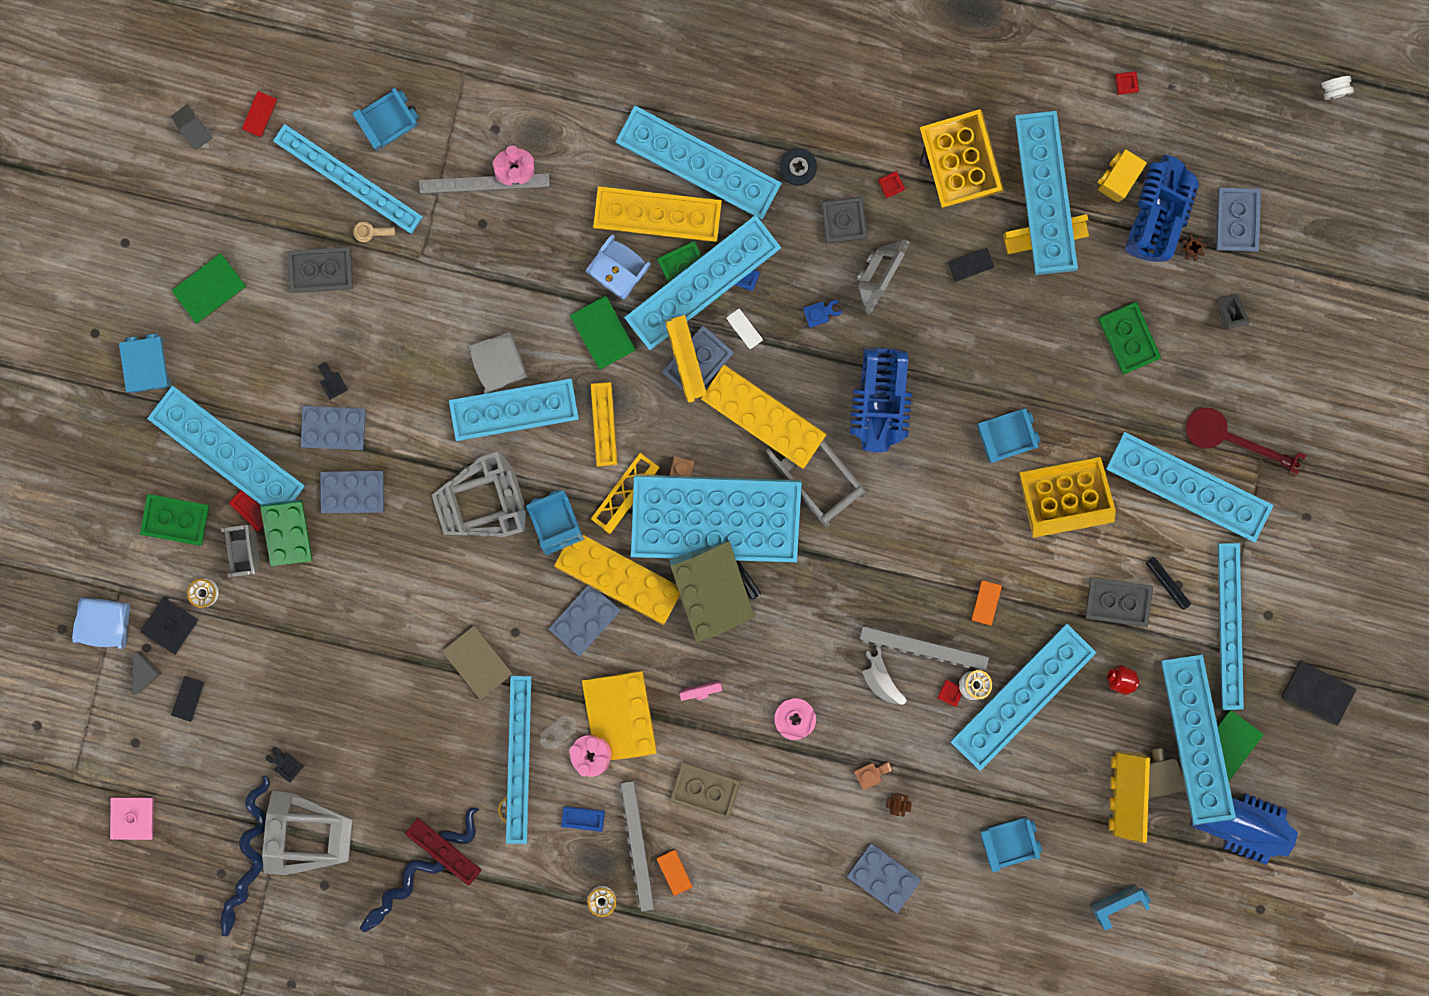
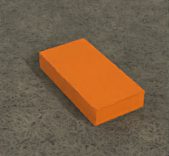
M981 580L971 618L972 621L992 626L1002 585Z
M676 849L656 858L674 896L693 887Z

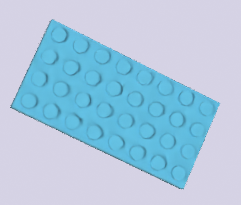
M634 475L631 557L676 558L725 541H730L735 559L739 561L797 562L802 482L801 480Z

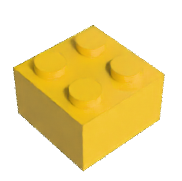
M1126 149L1122 153L1118 152L1109 163L1110 170H1106L1097 183L1100 186L1097 190L1119 203L1126 197L1147 162Z

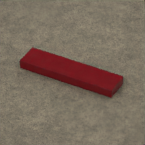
M419 817L404 833L468 886L482 871L477 864Z

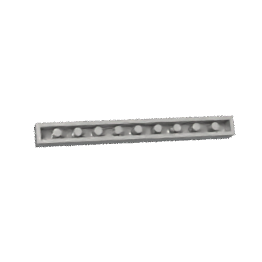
M549 173L534 174L529 181L520 185L519 182L505 185L499 182L495 176L419 180L421 195L550 188Z
M862 626L859 637L863 643L869 644V642H873L875 646L882 647V645H885L887 649L891 650L898 648L900 652L907 653V651H910L912 655L919 656L922 654L925 655L924 658L932 659L934 657L940 662L947 660L950 661L949 664L957 665L959 663L963 664L962 667L969 669L971 666L975 667V670H986L989 660L987 656Z
M634 780L623 781L619 785V790L623 794V798H621L622 806H625V811H623L624 819H627L625 828L626 832L629 831L627 841L628 844H631L629 853L630 857H633L631 866L632 870H635V875H633L634 883L637 882V888H635L636 896L639 895L637 904L641 911L654 910Z

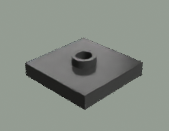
M863 197L821 202L826 244L868 238Z

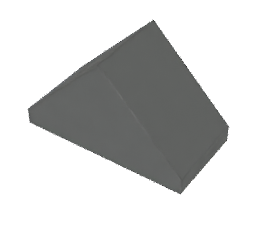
M188 104L171 116L179 131L195 150L213 138Z
M1237 294L1217 298L1223 330L1250 324V320Z
M135 652L133 656V695L141 693L162 674L143 652Z

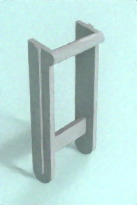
M823 440L820 447L855 488L854 491L824 515L801 488V498L822 524L825 527H829L831 519L859 496L864 498L867 492ZM767 448L765 451L770 456V461L786 480H795L788 471L797 464L788 458H784L780 462L771 450Z

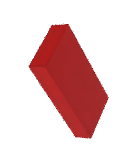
M257 91L242 130L262 138L278 99Z
M241 490L229 504L253 528L260 532L264 528L261 504Z

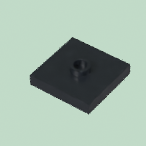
M163 597L141 630V633L176 655L199 619Z

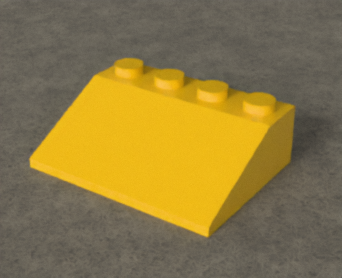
M980 109L920 127L942 208L1005 192L984 115Z
M1101 457L1019 473L1033 538L1115 522L1116 510Z
M643 670L582 680L591 734L603 738L609 744L612 752L611 760L657 754Z
M1115 751L1114 756H1111V768H1114V777L1110 778V789H1113V797H1110L1109 808L1112 810V818H1109L1108 824L1109 831H1112V834L1116 837L1147 843L1150 758L1141 752Z

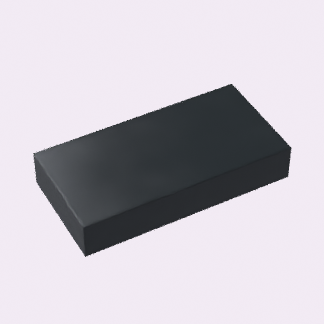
M988 248L948 262L955 282L994 268Z
M184 676L171 716L192 722L205 682Z

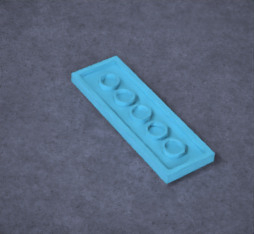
M572 379L449 400L456 441L579 420Z

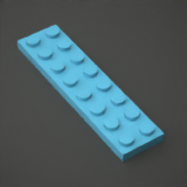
M634 106L615 142L753 216L756 215L760 220H763L782 184L637 106Z
M1057 111L1015 115L1035 275L1077 271L1078 265Z
M755 215L624 318L651 351L669 337L664 320L684 314L688 322L778 252L781 246Z
M175 386L169 389L147 418L261 505L295 501L306 487V485Z
M1123 432L1105 468L1256 543L1274 506L1126 432Z
M1066 623L950 742L981 771L1097 652Z
M1203 655L1161 661V667L1193 826L1234 820L1236 816Z

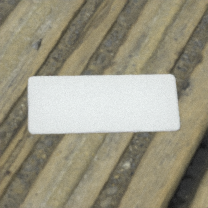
M737 309L727 317L729 323L749 349H752L763 340L740 309Z

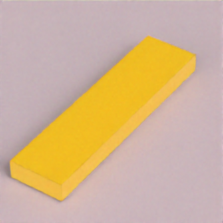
M612 382L591 384L596 466L617 465Z

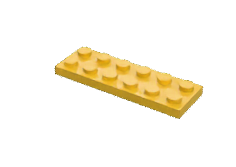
M598 186L593 228L717 242L722 200Z
M725 364L707 389V395L701 398V400L803 469H805L827 436V433Z
M583 535V541L562 550L554 565L556 569L664 626L680 596L676 584Z

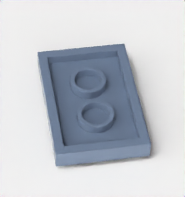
M1218 188L1216 251H1259L1261 189Z
M702 326L692 337V342L704 386H706L734 352L706 327ZM674 358L662 373L683 390Z
M303 406L301 447L364 450L366 409Z
M384 471L320 472L321 513L384 512Z
M587 586L549 630L580 657L621 610L603 593Z
M872 843L868 845L847 874V878L896 913L900 911L921 881V878Z

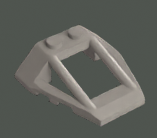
M901 240L879 247L876 252L871 251L866 260L869 263L867 269H862L856 279L860 281L857 287L866 315L869 316L877 301L884 293L905 255L910 243L909 240ZM882 257H891L892 260L878 284L869 282Z
M499 451L479 457L472 465L465 468L458 476L432 494L445 535L507 537L524 531L526 516L524 500L514 469ZM483 469L485 476L461 483ZM494 482L503 510L463 522L455 493ZM499 520L501 527L475 528Z
M273 790L265 823L262 852L264 873L288 875L349 861L353 819L318 805L314 801L307 800L294 792ZM292 804L323 815L291 813ZM288 821L331 824L328 854L285 851ZM286 860L314 861L286 865Z

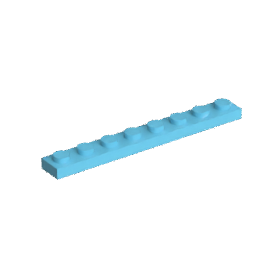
M283 125L273 142L410 234H413L423 219V216L287 125Z
M1240 543L1218 544L1221 709L1238 710L1244 709Z
M511 676L506 844H527L531 676Z

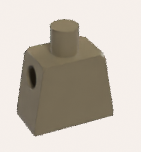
M1163 747L1151 749L1153 761H1150L1149 798L1185 791L1184 778L1176 758L1173 756L1166 758Z

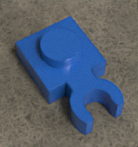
M838 300L831 301L826 307L822 301L803 308L809 328L829 322L828 315L839 316L842 311L834 312L832 310V306L839 303Z

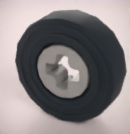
M792 149L781 160V175L786 182L792 185H805L813 180L816 174V159L811 152L805 149ZM798 161L802 162V166L805 167L804 170L795 172L793 164H797Z

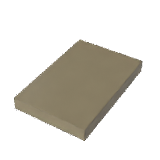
M475 625L442 651L480 700L513 674Z
M682 761L669 801L729 820L741 780Z

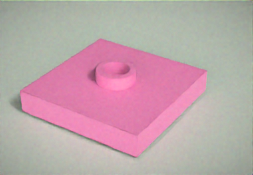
M717 680L681 689V701L695 697L697 700L709 697L708 694L722 691L721 682Z
M111 797L110 839L152 840L154 797Z

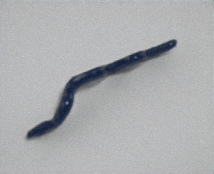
M264 776L263 783L249 792L246 797V808L257 819L258 823L255 827L241 835L239 846L242 853L253 864L250 870L236 883L235 890L237 894L226 900L220 921L222 936L230 934L236 920L233 908L247 901L249 897L248 886L257 878L263 868V859L250 846V841L265 832L266 814L256 806L255 800L269 788L270 781L267 776Z
M470 808L465 814L467 828L465 834L452 831H442L439 834L447 841L458 844L470 843L475 837L476 832L473 815L479 809ZM422 860L409 862L403 873L402 887L390 888L383 893L382 906L369 912L360 926L361 931L367 932L384 920L385 915L392 911L393 900H404L411 895L416 870L436 874L442 872L445 867L438 861L436 863Z

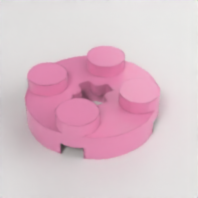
M516 146L507 147L493 161L495 177L505 185H512V183L518 182L519 185L524 184L534 175V158L529 152L518 149ZM517 165L518 168L513 167L512 169H510V166Z
M791 698L784 700L778 706L774 721L777 730L785 738L799 740L813 731L816 724V715L813 707L807 701L800 698ZM794 713H798V717L801 718V721L796 722V725H793L792 720L789 719Z
M592 734L577 739L569 750L572 765L584 777H594L605 772L612 758L609 744L603 738ZM588 750H589L590 753H593V752H594V754H595V756L593 757V760H594V761H591V759H588V757H587V755H588Z

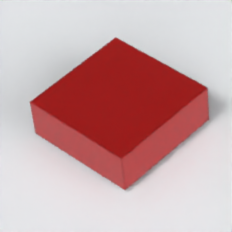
M1136 71L1115 74L1117 96L1139 92Z
M897 171L878 179L886 199L906 190Z
M945 679L937 698L957 707L962 696L959 685Z

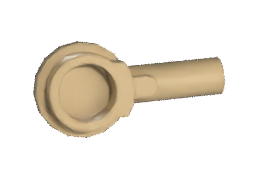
M363 221L355 225L353 234L359 242H368L373 236H395V227L373 228L371 224Z

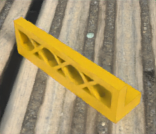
M1087 214L1072 217L1074 240L1089 237L1086 224L1088 221ZM1029 227L1003 234L1007 255L1032 250Z
M683 314L664 321L686 400L690 403L695 401V398L706 396L707 393L687 320Z
M639 453L591 520L611 534L633 505V490L625 491V479L634 477V475H629L633 469L635 475H655L660 467ZM642 459L650 467L645 473L637 474L636 465ZM622 485V491L617 492V490ZM631 492L626 498L625 493ZM623 493L624 502L622 505L612 507L611 498L615 494ZM609 502L610 508H605V506ZM613 509H618L613 515ZM610 510L611 519L605 525L597 517L602 511Z

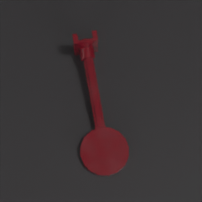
M1200 408L1188 418L1186 424L1187 437L1191 443L1200 448H1214L1222 443L1223 440H1226L1280 462L1282 466L1289 468L1287 474L1296 477L1300 471L1294 468V466L1300 467V463H1297V461L1302 462L1306 457L1305 454L1300 452L1294 457L1286 453L1283 455L1229 433L1225 417L1221 412L1213 408Z

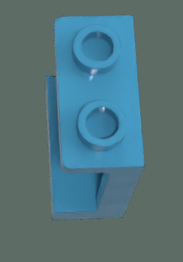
M395 87L391 89L392 92L365 109H358L352 113L376 151H379L419 126L416 121L419 117L413 107L411 109L407 107L405 102L408 99L402 90L398 92Z
M158 334L145 335L146 339L138 340L137 337L125 338V342L119 343L127 393L172 387L171 379L167 375L163 342L165 341L163 337H158Z
M1026 408L976 424L989 463L1039 448L1040 438L1038 432L1033 431L1031 424L1034 423L1031 411L1027 412Z
M564 490L553 491L549 496L543 499H534L530 504L526 505L545 555L584 540Z
M1027 816L979 830L992 872L1000 871V868L1034 858L1036 860L1041 859L1039 853H1042L1040 841H1036L1034 833L1037 832L1034 821H1030Z
M1134 884L1090 906L1098 923L1106 931L1112 928L1108 915L1138 901L1147 911L1150 909L1148 903L1151 900L1143 888H1139Z

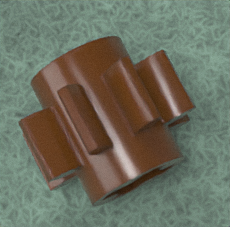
M1190 235L1189 242L1186 240L1181 242L1184 248L1180 252L1185 253V260L1193 257V261H1197V255H1205L1202 250L1207 244L1202 245L1200 242L1202 237L1194 239ZM1192 245L1197 246V250H1189V247Z
M893 793L892 798L887 797L886 808L890 809L889 814L905 817L906 812H911L912 802L908 801V795Z

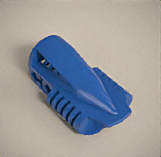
M1163 155L1159 163L1151 162L1149 165V172L1146 174L1147 179L1144 181L1142 193L1139 197L1140 200H1138L1137 204L1140 207V211L1130 230L1125 246L1127 253L1146 261L1163 262L1172 258L1182 227H1187L1188 222L1186 220H1189V213L1192 210L1191 206L1194 204L1199 187L1197 178L1186 169L1185 164L1169 155ZM1149 249L1154 250V254L1149 252Z
M863 347L860 389H853V393L860 394V396H853L852 401L859 402V404H852V408L859 410L851 411V416L858 418H852L850 423L857 424V426H850L849 432L861 439L863 450L875 453L887 452L891 445L902 441L909 435L908 429H902V427H909L910 424L903 420L910 419V415L904 414V412H911V407L904 405H910L912 401L905 399V397H912V392L906 391L908 353L904 350L886 347Z
M1244 793L1240 800L1232 797L1236 819L1194 826L1191 819L1189 824L1194 828L1225 839L1223 849L1228 850L1230 848L1231 852L1235 853L1237 851V854H1244L1246 858L1251 856V860L1256 861L1258 859V862L1264 865L1268 863L1270 857L1277 855L1289 856L1296 844L1298 832L1285 820L1287 816L1286 808L1280 806L1277 809L1278 806L1276 804L1270 806L1271 803L1265 801L1263 804V799L1258 798L1256 801V796L1252 795L1249 798L1248 793Z

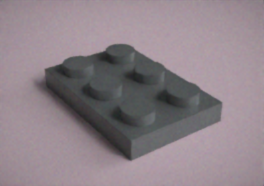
M350 247L287 251L290 293L353 289Z
M1090 577L1085 618L1148 627L1153 586Z

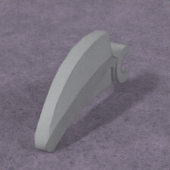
M875 647L877 654L874 657L870 655L868 650L865 651V655L870 660L871 665L868 669L862 670V674L869 688L882 700L893 704H905L906 698L893 684L881 657V648Z

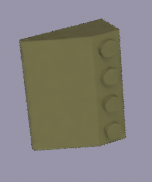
M730 541L670 559V566L696 642L715 637L755 618Z

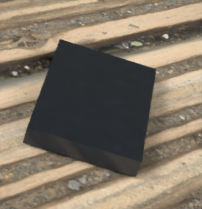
M1300 660L1281 697L1338 726L1357 689Z

